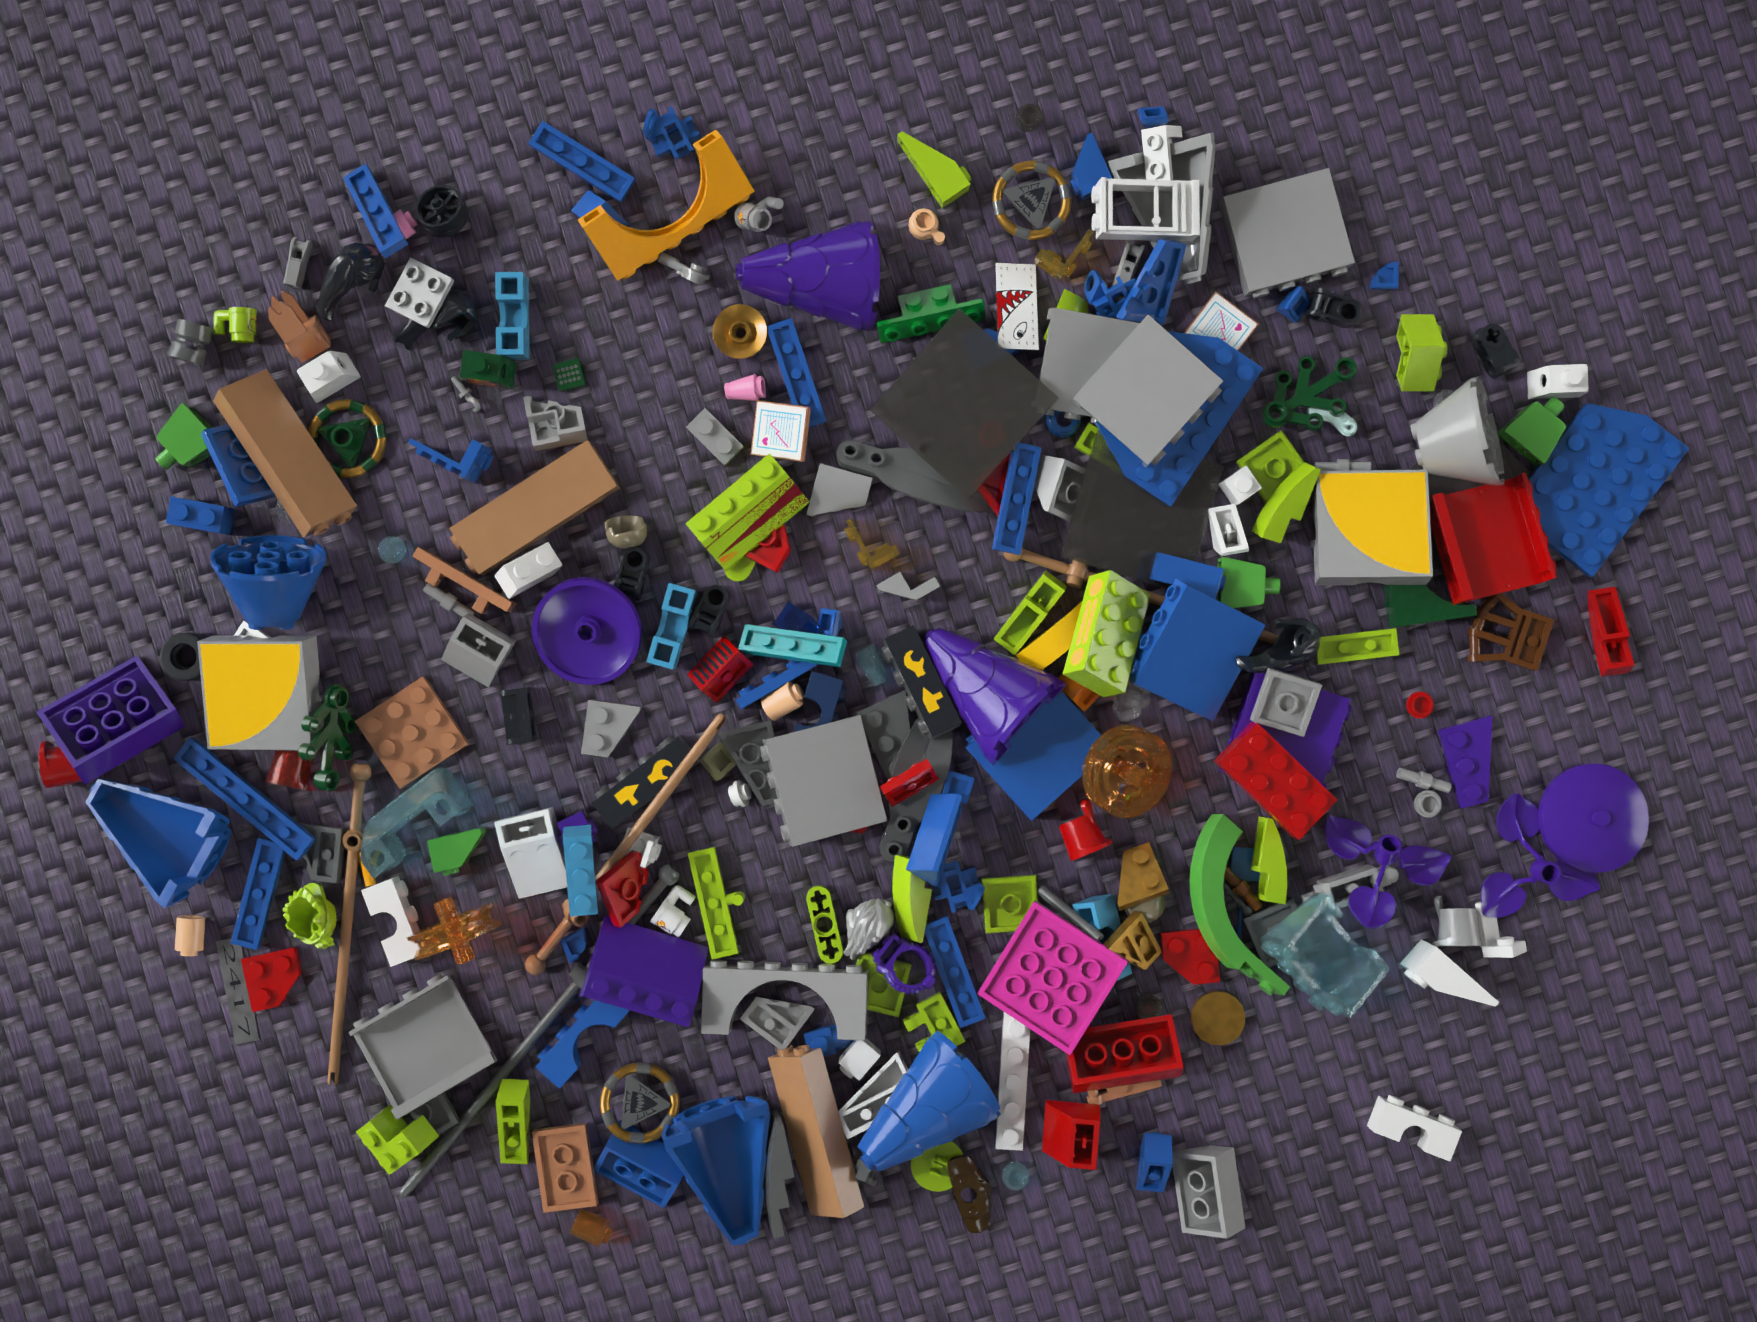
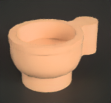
M926 208L913 212L908 225L911 234L920 240L932 238L936 245H942L945 235L943 232L938 231L939 222L936 214Z

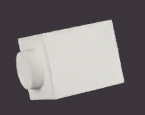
M1247 466L1240 468L1218 484L1231 504L1235 505L1240 504L1262 488Z
M867 1038L865 1040H854L839 1057L840 1070L847 1077L852 1079L854 1076L860 1081L881 1056V1050Z

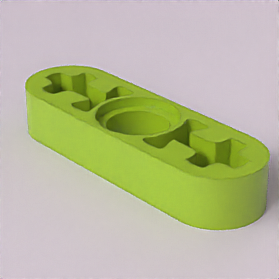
M815 885L809 889L806 896L811 923L821 960L825 963L833 964L841 959L843 945L831 893L827 887ZM819 890L822 895H826L822 902L823 908L829 907L830 912L822 911L814 915L813 910L818 911L819 907L817 901H812L811 897H814L815 891ZM824 916L829 917L833 922L832 928L826 932L819 930L817 927L818 919ZM835 933L836 938L831 937V943L834 948L838 947L839 950L835 952V957H830L828 953L824 954L823 950L827 949L826 939L820 941L819 937H829Z

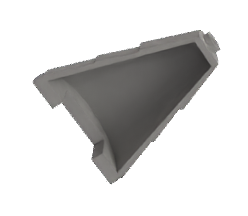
M1213 132L1170 144L1173 180H1199L1200 235L1192 242L1181 241L1186 243L1187 246L1177 281L1185 280L1186 284L1201 281V275L1206 274L1212 228L1209 220L1214 189L1212 187L1216 149ZM1143 152L1108 161L1114 179L1146 180ZM1122 191L1143 227H1154L1152 223L1154 218V192ZM1158 192L1159 217L1161 218L1159 227H1173L1172 192ZM1150 241L1153 248L1156 246L1158 241Z

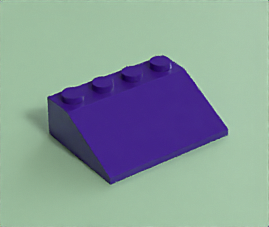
M138 655L37 711V714L84 785L185 727L177 710Z
M604 916L579 996L689 1028L698 998L709 947L631 923H626L621 928L613 926L610 917Z

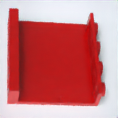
M1521 473L1512 479L1504 480V484L1499 486L1487 484L1446 495L1439 493L1429 497L1430 526L1453 605L1544 583L1557 578L1555 573L1556 564L1553 558L1550 557L1548 537L1542 530L1540 510L1534 503L1532 496L1533 487L1530 480L1527 479L1526 473Z

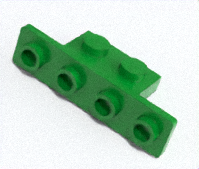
M951 284L899 295L898 301L902 316L877 322L880 343H886L939 330H947L961 325L973 324L986 319L983 299H977L956 304Z

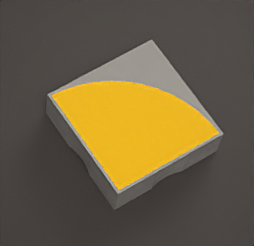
M1320 471L1312 491V514L1316 529L1314 545L1315 585H1356L1369 582L1385 585H1426L1433 577L1428 471Z
M213 635L197 641L208 749L299 750L301 744H310L324 726L323 720L316 733L305 732L301 727L303 718L306 715L313 716L322 705L318 690L320 671L317 635H279L272 638H258L250 635Z

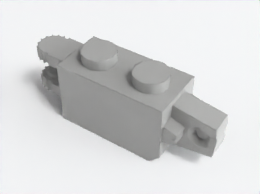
M1366 864L1317 880V884L1313 885L1315 891L1301 895L1304 906L1309 908L1319 905L1320 909L1328 908L1330 910L1348 906L1349 896L1357 887L1367 886L1374 889L1381 866L1373 867ZM1391 866L1386 867L1379 891H1384V886L1391 885V883L1399 880L1398 870Z

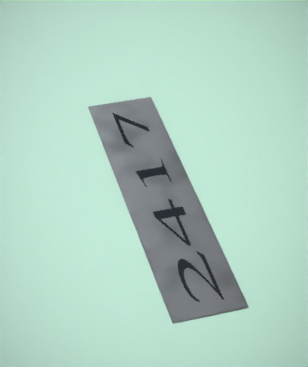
M232 938L216 941L235 1045L258 1041L259 1036L241 959L244 958L242 946L231 944Z

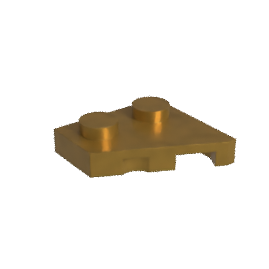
M1149 842L1123 851L1118 895V908L1120 911L1169 893V888Z
M1135 910L1104 942L1107 948L1129 960L1130 964L1146 970L1162 953L1144 915Z

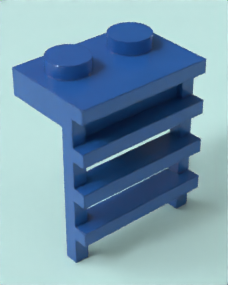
M411 438L408 441L409 444L417 447L416 454L475 484L482 471H486L493 460L491 455L493 450L473 439L460 463Z

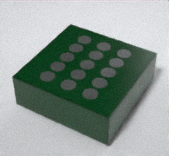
M579 358L552 365L559 392L587 386Z

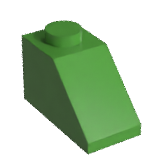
M486 826L428 840L427 844L434 873L443 871V876L460 872L459 867L467 864L486 834Z

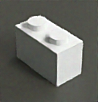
M549 542L503 565L496 573L495 578L508 599L553 576L560 569L562 563Z

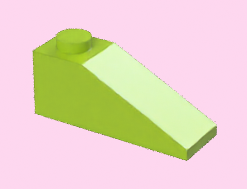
M903 131L897 134V142L942 209L969 191L971 177L963 166L959 168L954 160Z
M502 1079L496 1098L501 1163L528 1164L531 1102L529 1080Z

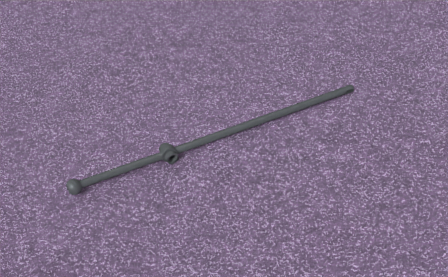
M670 864L660 868L658 872L659 879L641 899L640 911L627 923L635 925L667 885H674L678 881L680 874L677 869ZM580 962L574 966L568 974L574 981L459 1118L460 1122L451 1127L400 1189V1197L406 1198L500 1087L502 1079H506L580 989H582L590 962L585 967Z

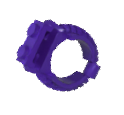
M894 933L891 936L888 934L883 940L884 946L881 950L877 948L872 954L874 957L872 961L877 965V971L885 974L884 977L888 980L887 983H890V986L894 987L896 991L899 990L900 993H910L911 995L914 993L918 994L919 991L923 992L924 989L930 990L936 983L934 979L936 963L933 961L934 958L931 957L932 954L928 952V949H924V946H919L918 943H908L904 938H899ZM911 952L919 959L924 960L927 976L922 983L907 985L897 978L894 971V962L899 954Z

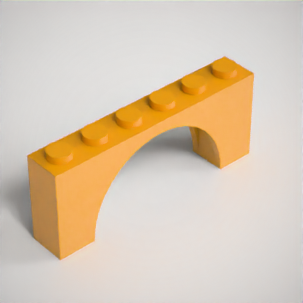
M716 129L693 144L700 163V186L689 210L674 223L654 230L634 229L613 219L601 205L578 219L617 281L622 278L627 279L631 277L637 268L643 264L654 262L660 253L666 249L677 247L681 243V239L689 234L700 232L704 228V224L712 219L716 220L723 217L727 213V209L735 204L744 203L749 199L750 194L755 192L724 138Z

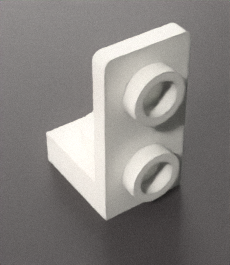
M1164 125L1141 130L1146 180H1173L1170 144H1172V139L1182 137L1181 126Z
M630 827L627 828V831H626L625 836L628 834V832H629L632 828H630ZM642 832L626 855L632 850L639 851L642 856L640 867L646 868L649 864L654 863L655 860L657 861L662 847V845L658 844L660 837Z
M1481 901L1475 904L1483 957L1514 958L1527 952L1525 941H1514V937L1510 936L1500 937L1497 918L1486 917L1482 914Z

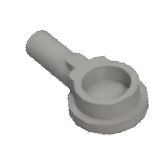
M661 253L659 257V263L677 270L676 273L689 281L704 285L705 281L710 278V275L706 274L707 268L701 265L691 263L689 267L680 263L677 258L665 253Z

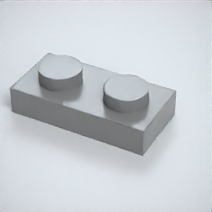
M706 408L686 426L724 466L744 448Z

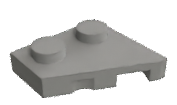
M588 700L581 754L610 757L621 738L629 729V726L640 713L641 707Z
M755 997L739 1019L777 1048L785 1049L814 1011V1008L801 1004Z

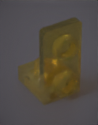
M1090 229L1087 231L1065 264L1061 262L1062 258L1052 250L1045 251L1044 249L1039 251L1033 263L1058 281L1064 275L1069 278L1078 265L1074 262L1080 253L1085 255L1094 243L1090 240L1094 232Z
M851 518L846 520L848 527L844 528V531L851 543L856 541L861 551L856 554L863 567L868 565L870 570H873L900 556L896 545L889 547L888 543L874 549L875 555L870 557Z

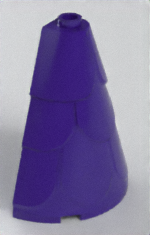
M857 221L825 233H817L790 244L785 242L742 258L740 264H736V280L741 281V289L783 306L788 304L815 316H822L857 330H871L877 315L876 310H872V307L876 304V301H879L880 290L877 234H871L870 231L874 230V225L871 221Z
M942 628L937 630L931 629L923 638L924 647L946 692L952 698L963 722L967 724L984 758L993 766L1012 746L1009 741L1044 702L1049 705L1067 685L1053 674L1024 664L1016 658L987 648L983 643Z

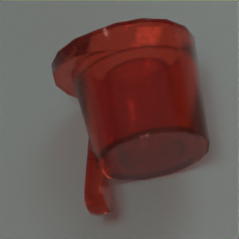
M276 750L265 782L313 792L314 788L308 785L311 766L314 760L301 759L297 750Z

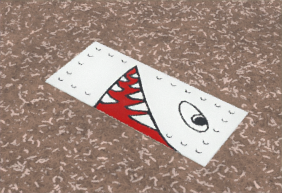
M996 263L998 348L1039 350L1036 265Z

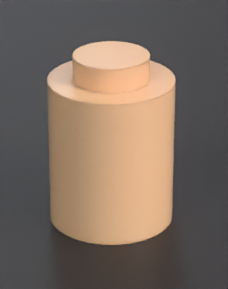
M787 682L763 696L761 704L767 716L771 720L776 721L803 705L804 692L798 684L794 685L792 682Z
M177 916L175 950L180 951L181 956H197L198 951L204 950L205 916Z

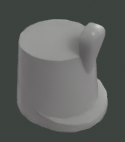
M1435 896L1434 904L1439 918L1438 941L1433 942L1432 945L1435 947L1482 946L1476 909H1443L1442 896Z

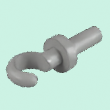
M456 375L452 377L451 380L461 392L459 397L461 399L465 398L467 402H472L475 407L473 412H479L480 403L475 397L470 395L472 390L470 388L466 389Z

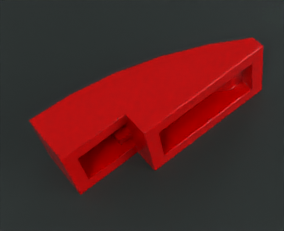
M1616 587L1588 590L1587 601L1591 633L1601 677L1629 673L1634 666L1627 641L1630 633Z

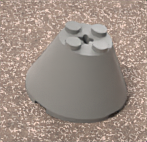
M1478 376L1468 380L1417 420L1416 423L1411 424L1412 436L1414 440H1418L1420 448L1415 450L1418 465H1422L1423 470H1427L1429 474L1499 486L1505 482L1504 479H1499V474L1504 473L1502 452L1493 413L1488 414L1486 404L1488 396Z

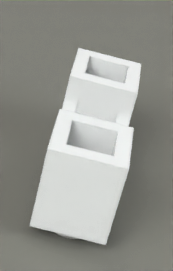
M399 876L361 890L371 916L380 912H387L396 919L397 930L395 934L381 941L390 967L427 952V937L423 931L419 930L416 922L418 921L417 911L414 906H410L407 899L409 894L408 888L403 880L400 881Z
M1388 1095L1387 1099L1378 1096L1367 1124L1374 1133L1400 1142L1403 1132L1408 1127L1419 1126L1421 1136L1417 1145L1426 1153L1451 1161L1462 1133L1454 1125L1455 1120L1439 1114L1438 1118L1429 1115V1110L1418 1105H1414L1413 1109L1404 1106L1403 1100L1392 1095Z

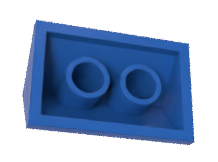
M930 795L906 870L931 885L938 886L962 812L963 795Z

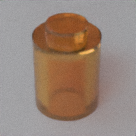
M581 1208L569 1234L599 1247L601 1242L607 1243L613 1229L608 1227L611 1221Z

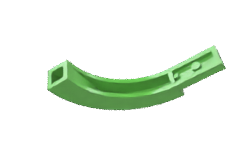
M1211 814L1198 837L1190 868V897L1199 930L1208 947L1226 968L1238 969L1249 978L1254 977L1259 982L1258 987L1269 995H1285L1290 986L1242 943L1228 918L1224 901V874L1231 850L1243 831L1224 814Z

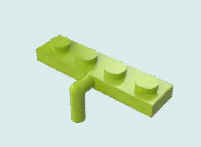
M715 847L689 852L688 858L711 958L717 959L738 954L739 949L728 905H741L745 900V894L741 891L726 894Z

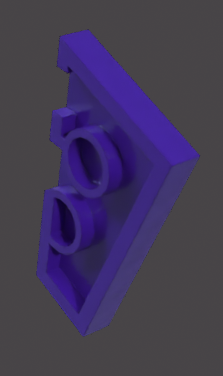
M1492 715L1437 730L1459 808L1484 803L1489 799Z

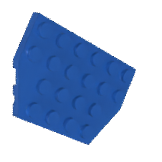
M1167 331L1220 377L1223 382L1219 385L1222 392L1212 403L1206 400L1201 405L1200 409L1204 412L1193 424L1189 421L1184 424L1181 429L1185 433L1174 445L1170 441L1162 449L1166 454L1156 465L1150 462L1145 467L1142 464L1143 461L1097 420L1095 422L1110 452L1113 453L1123 475L1170 507L1263 370L1261 366L1218 337Z
M1589 403L1583 405L1564 430L1546 463L1538 465L1528 478L1533 487L1532 496L1534 503L1540 510L1542 530L1548 537V546L1587 577H1593L1689 448L1647 415Z

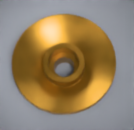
M736 304L725 308L719 313L713 325V338L719 350L728 357L746 359L758 353L765 344L767 326L763 316L756 309L748 305ZM744 329L746 335L743 338H738L736 336L737 330Z

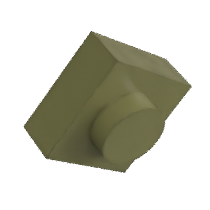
M722 742L717 743L699 760L716 781L721 780L736 765Z

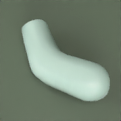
M1335 405L1333 406V409H1334L1335 411H1341V410H1342V409H1340L1339 407H1337V406H1335ZM1307 408V415L1311 413L1320 414L1323 417V421L1331 423L1344 436H1352L1357 431L1356 421L1347 413H1344L1341 417H1334L1329 411Z

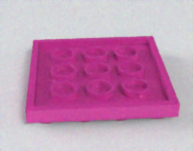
M1035 900L977 994L1071 1055L1129 960L1110 950L1104 944L1096 941L1087 933Z

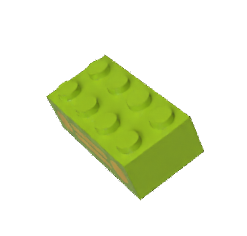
M1111 570L1089 576L1063 675L1102 697L1125 693L1150 594Z

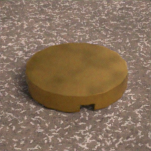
M1213 990L1196 999L1191 1008L1190 1021L1193 1030L1201 1040L1211 1045L1221 1046L1233 1042L1240 1036L1245 1026L1246 1016L1243 1006L1235 996L1226 991Z

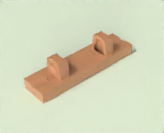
M417 547L412 556L431 568L425 580L429 584L438 586L444 576L478 595L472 609L480 614H485L491 603L506 612H512L517 604L424 548Z

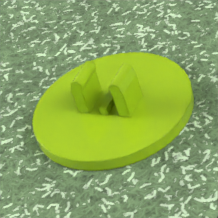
M951 1141L924 1151L922 1156L911 1159L913 1177L919 1185L930 1191L940 1192L952 1188L947 1163L952 1157L963 1154L956 1143Z

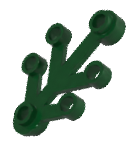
M1309 356L1302 357L1298 363L1299 377L1295 395L1286 402H1284L1286 389L1291 385L1292 375L1288 371L1278 372L1275 378L1276 391L1274 400L1264 407L1262 412L1263 421L1272 428H1280L1288 422L1305 425L1308 430L1316 432L1323 425V417L1320 414L1311 413L1306 415L1293 412V410L1302 406L1329 411L1332 416L1341 417L1346 411L1344 400L1340 398L1330 400L1316 396L1340 381L1349 382L1353 380L1357 372L1356 362L1351 358L1338 360L1335 364L1334 372L1308 387L1310 374L1315 368V361ZM1307 362L1311 364V367L1305 369L1302 367V364ZM1342 369L1349 370L1350 374L1345 376L1342 375L1340 371ZM1280 377H1286L1289 381L1287 383H1281L1278 379ZM1338 404L1341 405L1343 409L1341 411H1335L1333 409V406ZM1273 412L1280 413L1281 417L1278 419L1272 418L1271 414ZM1311 419H1317L1319 421V424L1314 426L1311 425L1309 421Z
M340 684L328 686L323 695L324 703L313 716L306 715L301 723L303 731L316 733L320 728V723L327 716L326 724L310 744L303 743L298 750V755L301 759L312 761L315 759L317 751L324 744L321 770L317 771L314 775V784L320 790L334 791L340 781L339 773L332 769L334 745L336 744L337 746L335 749L337 759L350 760L353 756V747L348 744L343 733H353L356 729V720L351 717L346 708L349 701V693Z

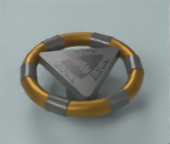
M1024 161L1009 167L998 179L992 196L994 214L1000 225L1011 235L1025 240H1039L1056 233L1066 222L1072 203L1069 184L1064 176L1050 164L1040 161ZM1025 171H1035L1051 177L1005 189L1006 185L1017 174ZM1056 182L1062 201L1061 209L1057 217L1046 227L1041 228L1053 185ZM1003 195L1037 230L1016 226L1008 219L1002 200Z
M637 1062L619 1068L605 1083L600 1097V1112L606 1127L617 1138L635 1144L649 1143L662 1137L664 1127L674 1124L673 1118L678 1115L680 1106L679 1091L674 1080L665 1070L651 1063ZM630 1074H651L657 1077L663 1083L670 1103ZM626 1077L620 1127L610 1110V1098L620 1080ZM669 1107L668 1114L656 1129L647 1133L624 1130Z

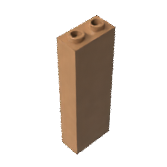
M266 369L219 388L213 402L303 538L312 534L319 536L326 532L330 525L337 523L339 526L352 518V512L357 507L356 503L268 370Z
M586 440L450 527L449 529L453 534L450 538L458 550L463 549L468 558L465 559V562L473 573L477 572L479 575H486L616 492L620 487L592 443Z
M788 1045L785 1049L778 1048L777 1054L768 1057L810 1215L845 1218L864 1208L857 1179L855 1178L856 1174L821 1048H810L809 1045L798 1046L794 1049L793 1045Z

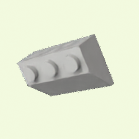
M1211 1145L1172 1151L1173 1173L1182 1233L1227 1239L1245 1229L1234 1147Z

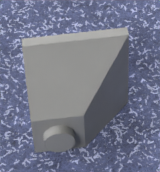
M1040 454L1034 486L1044 511L1081 526L1097 474L1066 459Z

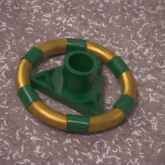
M354 399L337 400L325 405L313 417L308 429L309 434L319 449L318 432L351 467L344 468L329 462L339 478H354L369 472L379 463L386 448L387 436L380 416L367 404ZM350 409L368 417L320 427L329 416L338 410ZM372 422L376 437L375 449L370 457L357 466Z

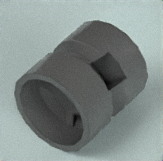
M178 319L174 331L177 340L171 342L168 356L204 367L208 354L205 346L210 345L214 329ZM186 341L196 344L194 350L185 347Z

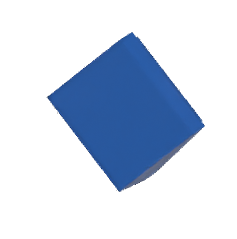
M1296 286L1289 290L1276 310L1297 323L1310 305L1311 299L1302 287Z

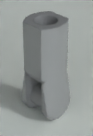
M298 237L292 238L283 281L284 285L302 289L313 247L311 240L303 242L299 241ZM297 251L303 252L301 259L296 258Z
M1130 240L1127 241L1112 286L1118 284L1116 280L1118 276H1120L1123 284L1134 279L1145 245L1139 247L1131 244ZM1127 254L1136 257L1135 263L1125 260Z

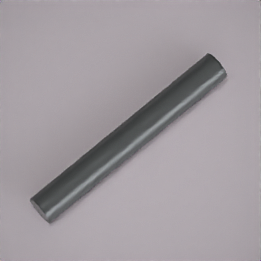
M1041 886L1037 894L1076 927L1096 941L1100 942L1103 939L1104 935L1047 887Z

